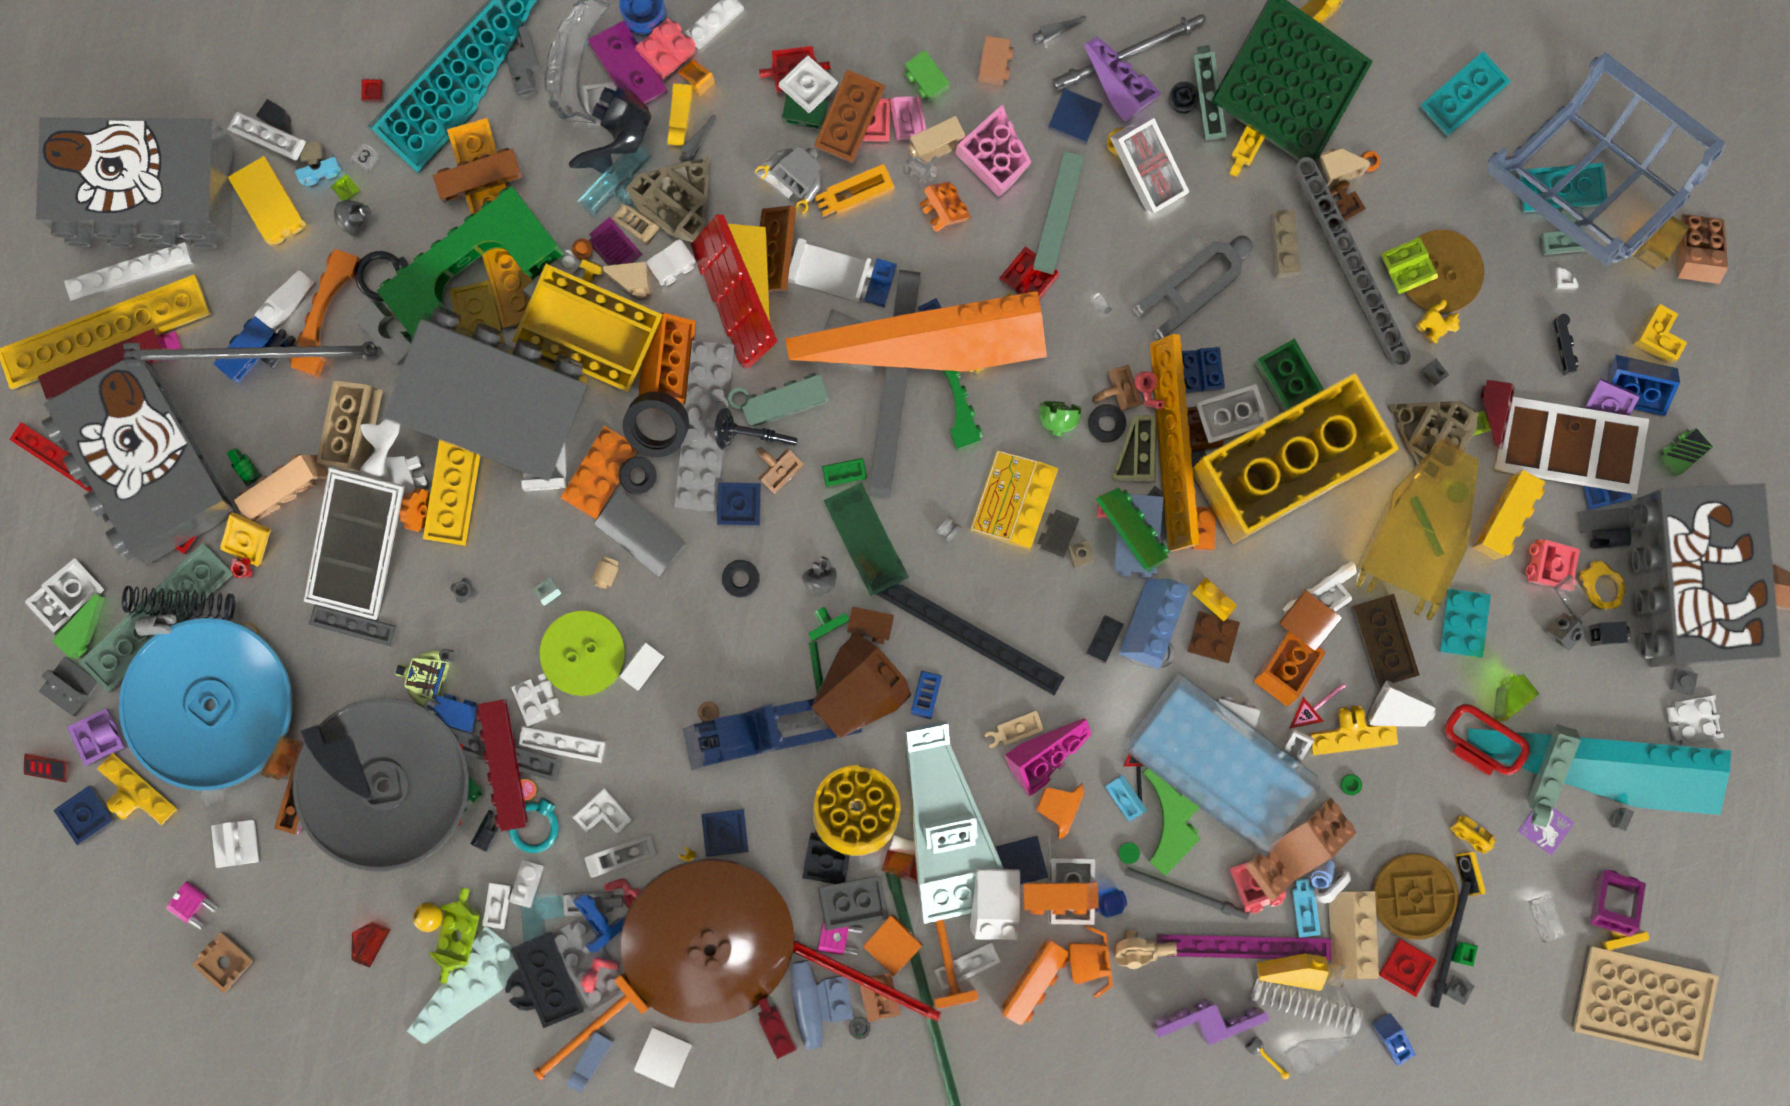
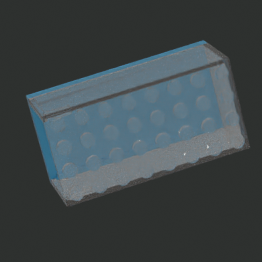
M1180 672L1130 735L1125 748L1128 754L1265 857L1269 855L1320 789L1318 776Z

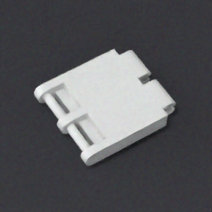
M1716 695L1672 702L1673 707L1666 708L1669 723L1676 722L1677 726L1670 727L1673 742L1680 741L1681 744H1688L1724 737V734L1720 731L1718 721L1720 715L1717 714L1714 701Z

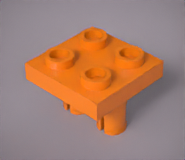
M950 181L929 185L924 189L928 198L920 202L919 205L921 208L925 206L922 211L926 214L935 208L938 216L930 221L931 226L936 224L932 227L935 231L938 232L947 225L965 222L971 217L968 207L961 201L956 187Z

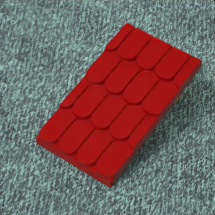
M716 214L701 231V234L691 243V247L700 275H704L711 299L716 303L726 336L730 337L732 345H734L738 363L743 368H750L778 342L769 319L766 227L728 224L724 215Z

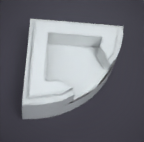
M1562 267L1555 268L1556 289L1578 288L1577 279L1567 269Z

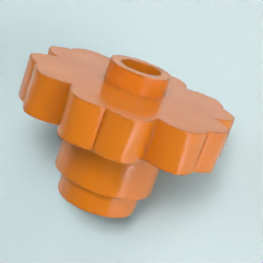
M415 488L413 492L408 491L402 498L399 515L400 521L405 523V529L419 532L421 528H425L430 499L429 491Z

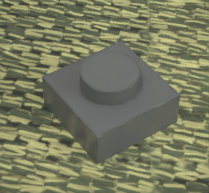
M1437 358L1422 368L1426 378L1434 386L1449 376Z
M1675 669L1671 690L1694 695L1698 674Z
M1628 808L1617 810L1612 819V822H1614L1612 828L1626 831L1634 811Z

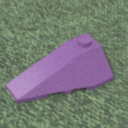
M1098 36L1084 45L1112 107L1125 122L1137 115L1161 95L1148 77L1143 73L1138 75L1131 69L1132 64L1128 61L1126 63L1121 61L1117 57V52Z

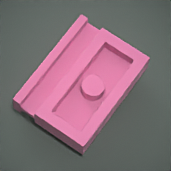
M920 96L893 97L890 99L897 141L910 140V137L926 130Z

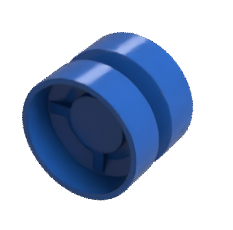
M663 0L619 1L623 20L629 30L635 34L642 36L651 35L652 30L666 20L667 12Z

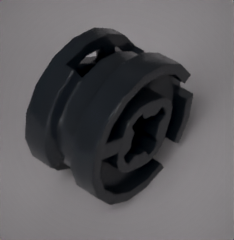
M1187 81L1179 82L1171 89L1168 97L1169 106L1176 113L1187 114L1196 107L1199 92L1192 83Z

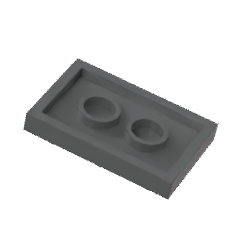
M881 876L818 888L825 931L889 918Z

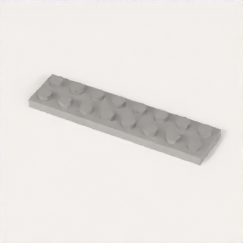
M692 341L685 404L689 417V429L680 450L674 508L717 512L718 482L721 481L724 450L719 449L716 443L715 421L719 410L728 408L729 405L728 396L731 387L734 345Z

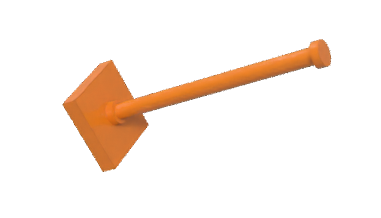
M944 920L935 921L950 988L949 996L934 999L936 1009L978 1001L977 990L962 993L958 989Z
M625 972L614 980L625 995L540 1068L536 1067L533 1072L538 1079L542 1080L545 1078V1074L630 1001L641 1014L651 1007L633 989Z

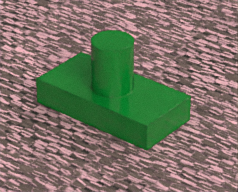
M822 607L814 612L820 627L809 632L808 635L813 642L848 623L849 619L846 613H843L832 620L826 608Z

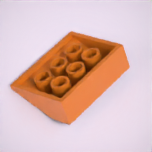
M1047 937L1000 1007L1002 1015L1020 1025H1023L1024 1022L1028 1023L1035 1013L1032 1009L1036 1003L1040 1005L1047 994L1044 991L1048 985L1052 987L1058 978L1056 973L1059 968L1064 969L1069 962L1070 957L1068 955L1070 952Z

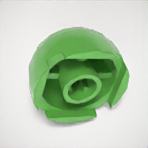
M1043 401V403L1040 402L1039 420L1045 429L1051 431L1052 435L1063 436L1064 432H1070L1076 428L1081 418L1082 408L1075 404H1071L1070 408L1068 405H1065V402Z

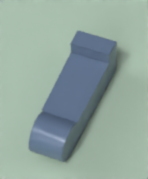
M597 1030L566 1085L581 1093L615 1040Z

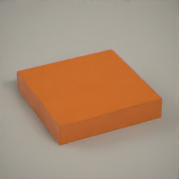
M891 915L863 947L888 972H891L894 977L924 944L894 915Z

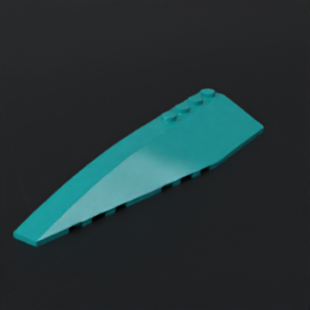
M488 0L370 122L367 128L415 172H418L449 140L447 129L463 125L475 112L490 81L494 78L499 65L516 39L519 27L526 21L532 6L537 0Z
M1470 728L1467 730V742L1493 759L1513 765L1521 753V746L1499 731ZM1516 732L1523 736L1530 746V754L1521 768L1537 774L1552 735ZM1580 737V743L1564 784L1635 808L1721 815L1730 774L1731 750Z

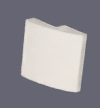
M652 1028L634 1071L674 1088L692 1045Z

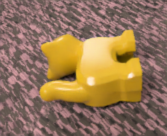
M1442 299L1439 304L1434 305L1425 312L1421 320L1415 324L1419 332L1425 331L1427 328L1430 330L1425 338L1431 344H1436L1438 339L1448 331L1456 332L1460 328L1459 313H1452L1446 316L1445 319L1440 315L1439 311L1444 309L1447 304L1445 299Z

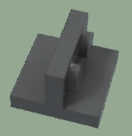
M63 657L55 670H46L42 675L46 682L39 692L70 715L76 716L99 683L86 670L68 657Z

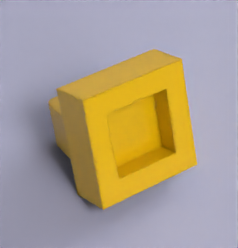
M582 259L580 267L585 269L583 280L593 282L596 274H604L603 265L589 259Z

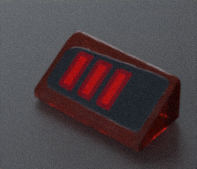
M25 753L24 775L67 782L71 761Z

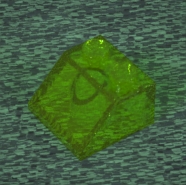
M1509 674L1500 681L1501 686L1496 691L1494 719L1499 722L1507 721L1540 694L1524 674Z

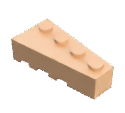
M296 454L289 459L290 462L285 466L280 465L273 469L272 475L269 477L264 476L256 481L257 485L242 490L239 493L240 496L234 499L243 517L257 521L280 507L279 502L286 503L297 497L296 492L310 490L316 486L314 482L318 479L326 480L328 475L326 466L316 463L317 455Z

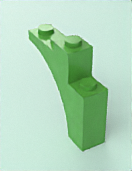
M1147 766L1142 774L1153 786L1162 811L1160 839L1148 861L1163 876H1166L1201 839L1197 835L1199 831L1192 824L1188 826L1185 824L1202 806L1199 802L1201 797L1193 790L1190 792L1184 790L1179 795L1177 793L1179 788L1171 781L1167 783L1162 779L1164 774L1158 768Z

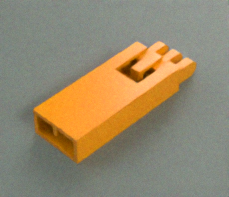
M883 163L826 188L827 191L816 195L814 198L816 202L822 199L825 200L818 204L819 209L828 207V209L821 212L824 217L834 212L837 215L889 193L895 190V187ZM849 189L852 197L846 198L845 193L837 197L836 194Z

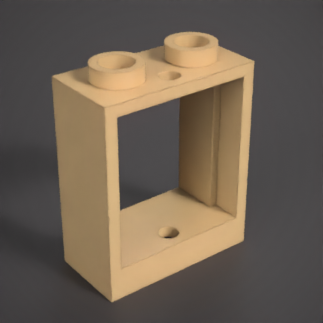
M954 116L910 137L908 153L912 161H917L920 166L956 149L957 145L965 138V133L957 117Z

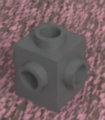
M1564 612L1547 630L1552 640L1568 651L1586 633L1581 625L1583 622L1577 616H1569Z

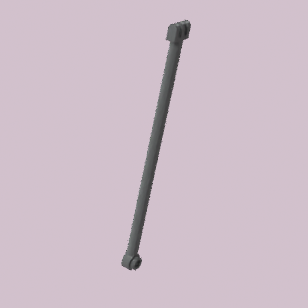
M371 341L365 342L362 346L140 349V343H127L123 345L124 350L128 351L124 353V358L132 359L125 360L126 367H141V360L362 356L366 360H372L378 353V347ZM366 347H372L374 351H368Z

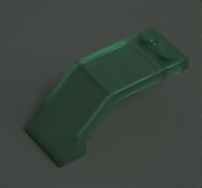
M862 482L823 500L870 596L909 578Z

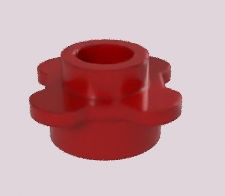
M234 557L231 559L230 569L235 578H242L244 576L249 578L252 576L253 571L250 569L251 560L248 557L243 559Z

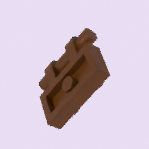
M1348 180L1334 184L1333 188L1329 190L1332 197L1336 195L1340 197V200L1335 203L1345 222L1366 209L1356 191L1349 195L1346 193L1345 190L1351 187ZM1319 202V205H1322L1325 208L1323 211H1327L1329 209V205L1327 202ZM1329 220L1328 224L1331 229L1338 227V223L1335 220Z

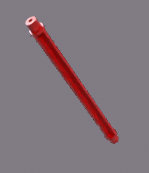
M794 941L792 953L802 956L895 1001L928 1019L932 1018L939 1021L942 1012L936 1010L935 1007L925 1004L809 948L799 941Z

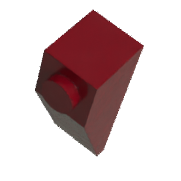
M1487 380L1486 385L1482 386L1481 398H1483L1495 445L1498 449H1503L1515 387L1513 383Z

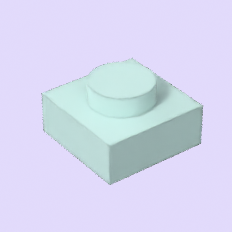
M550 577L533 588V591L544 606L562 594Z

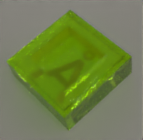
M347 173L330 186L342 201L352 199L361 191Z

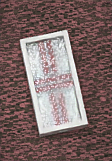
M1144 116L1110 136L1146 211L1155 213L1189 193L1154 118Z

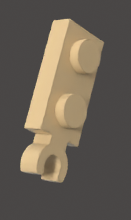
M1036 710L998 725L997 733L987 732L984 737H994V743L988 745L989 748H994L1001 740L1004 746L1042 732L1044 728Z

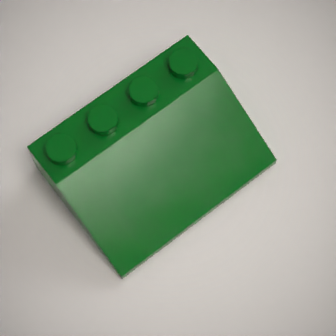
M1116 488L1095 498L1147 573H1150L1169 559L1167 554L1170 551L1163 542L1159 544L1154 538L1158 534L1151 524L1145 525L1142 520L1145 518L1139 507L1133 508L1130 503L1133 499L1126 489L1121 491L1120 488Z

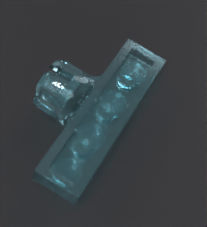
M640 145L636 153L622 154L578 200L579 204L593 216L614 197L618 198L626 206H633L634 202L628 195L626 188L633 181L635 173L652 157L650 153Z

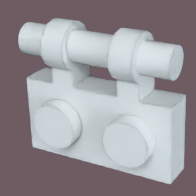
M544 673L537 676L540 683L537 686H534L532 679H529L511 687L527 727L548 719L545 712L547 709H551L553 716L561 713L558 706L560 704L558 698L554 697L551 689L552 684L547 680ZM541 691L544 692V695L547 700V702L543 704L538 695V693Z

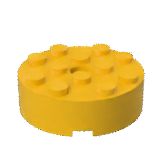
M850 765L831 772L820 783L814 798L813 823L820 838L832 849L847 855L869 854L887 844L896 830L900 815V798L893 783L883 773L873 768L868 769L859 767V765ZM852 808H859V809L861 810V812H860V811L857 812V811H854V810H851V809H852Z

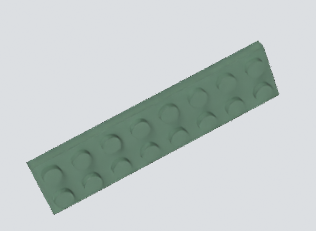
M202 543L155 588L156 600L153 611L157 613L159 610L158 596L160 589L163 588L164 602L161 610L164 614L167 612V593L171 589L173 597L170 613L174 614L176 611L175 595L179 589L181 601L178 612L182 615L184 612V593L188 590L189 603L187 614L190 616L193 612L192 595L194 591H197L198 595L196 611L200 607L201 593L205 592L207 600L210 593H214L233 574L223 561L205 543ZM154 590L152 593V604L154 599ZM161 591V597H160V605H161V601H162V591ZM178 592V596H177V605H178V600H179V592ZM150 594L147 597L146 612H149L151 609ZM142 602L136 607L138 612L142 610ZM136 611L129 613L79 661L85 670L108 693H111L123 681L132 659L145 643L155 636H140L135 628L136 620L139 617L157 616L152 611L149 614H145L144 611L140 614ZM176 613L174 615L176 616V622L173 625L184 622L188 618L186 614L179 617Z

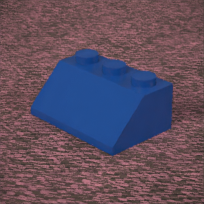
M1620 355L1615 356L1607 381L1639 394L1640 397L1633 409L1666 416L1680 384L1678 368Z

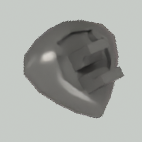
M343 200L337 202L335 206L334 219L338 227L344 232L357 236L360 235L364 227L365 215L372 213L368 205L364 206L363 203Z
M824 556L820 558L821 564L813 562V568L805 571L802 575L805 586L815 595L829 593L835 586L837 579L836 569L830 567L829 559Z

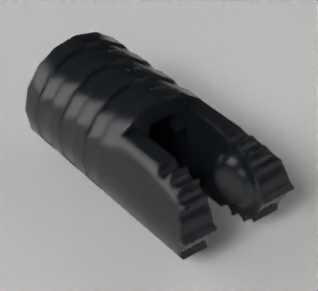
M282 328L267 347H279V345L280 347H291L296 338L289 336L282 343L287 335L286 331ZM282 358L259 359L274 369Z
M1629 528L1592 530L1591 536L1594 539L1591 540L1590 547L1595 549L1629 547L1632 541L1631 531Z
M491 810L487 811L470 843L485 852H488L500 827H496L495 823L492 829L487 828L493 817V811Z

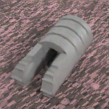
M157 615L139 617L135 623L136 632L140 636L171 634V627L167 625H173L176 622V616Z

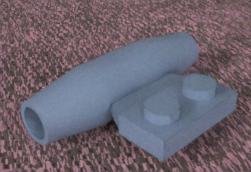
M808 960L791 963V991L796 1022L803 1044L807 1050L822 1047V1020L833 1023L853 1019L847 978L843 976L826 978L816 985Z

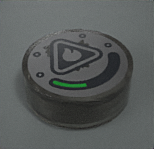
M856 1017L850 1022L849 1032L854 1038L863 1039L870 1033L871 1026L866 1018Z

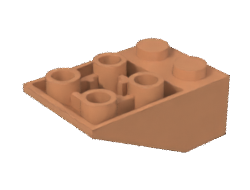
M1682 214L1677 255L1678 278L1720 284L1728 269L1725 220Z

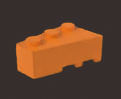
M1098 882L1024 884V910H1031V914H1044V910H1052V914H1065V910H1073V914H1087V910L1099 908Z

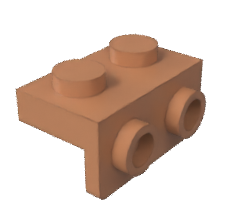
M891 972L870 976L895 989ZM860 985L868 1022L901 1015L897 1002Z

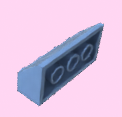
M1147 579L1119 654L1160 669L1190 586L1173 579Z

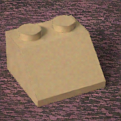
M1334 148L1324 151L1316 163L1327 187L1361 176L1370 166L1368 160L1342 148L1336 151Z
M646 262L603 266V271L607 278L630 297L646 299L647 295H652L650 271Z

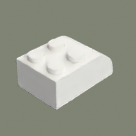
M1051 858L1050 883L1095 882V859ZM1095 909L1087 910V914H1073V910H1065V914H1052V910H1050V923L1095 925Z

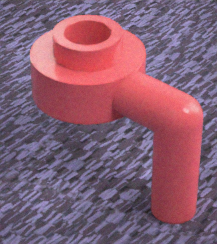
M1148 371L1139 372L1135 378V387L1138 391L1143 392L1144 405L1162 409L1164 402L1152 399L1151 395L1157 384L1156 376Z
M624 878L606 883L604 885L606 892L622 888L625 893L624 902L628 909L636 896L641 892L638 888L632 889Z
M595 957L588 974L584 973L581 986L584 987V991L594 992L600 967L617 970L619 962Z

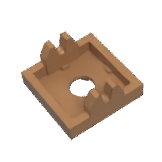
M220 932L213 941L205 946V950L199 953L192 966L224 994L252 964L254 959L224 932ZM221 956H226L230 960V965L226 969H222L218 965V959Z

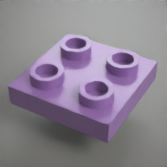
M107 708L67 726L84 766L126 747Z

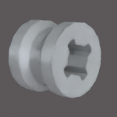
M949 516L937 529L936 533L943 535L949 543L961 530L962 526L955 524L953 518Z

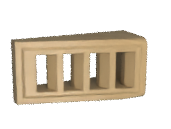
M623 202L612 217V220L647 245L660 229L654 222L625 202ZM628 211H630L629 215L623 222L622 218ZM636 216V219H635V220L633 221V223L629 226V223H630V222L632 221V219ZM643 221V224H642V225L640 226V228L636 231V228H637V227L639 226V224Z

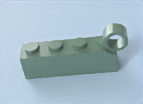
M1209 45L1197 47L1198 54L1194 55L1205 139L1210 141L1227 138L1223 109L1211 102L1213 95L1219 87L1215 52H1210Z
M811 373L804 376L802 381H788L784 383V387L766 389L764 394L756 396V394L749 395L744 388L737 387L730 391L728 400L734 409L744 411L749 427L754 428L828 402L829 397L821 374ZM741 392L746 395L744 404L736 405L732 402V398L736 393Z
M1559 724L1555 726L1527 799L1529 808L1533 809L1532 824L1546 827L1549 822L1551 811L1555 807L1581 740L1576 729Z

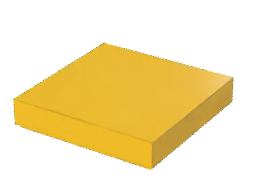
M232 512L228 517L220 550L240 559L248 557L251 560V564L258 567L262 562L271 529Z

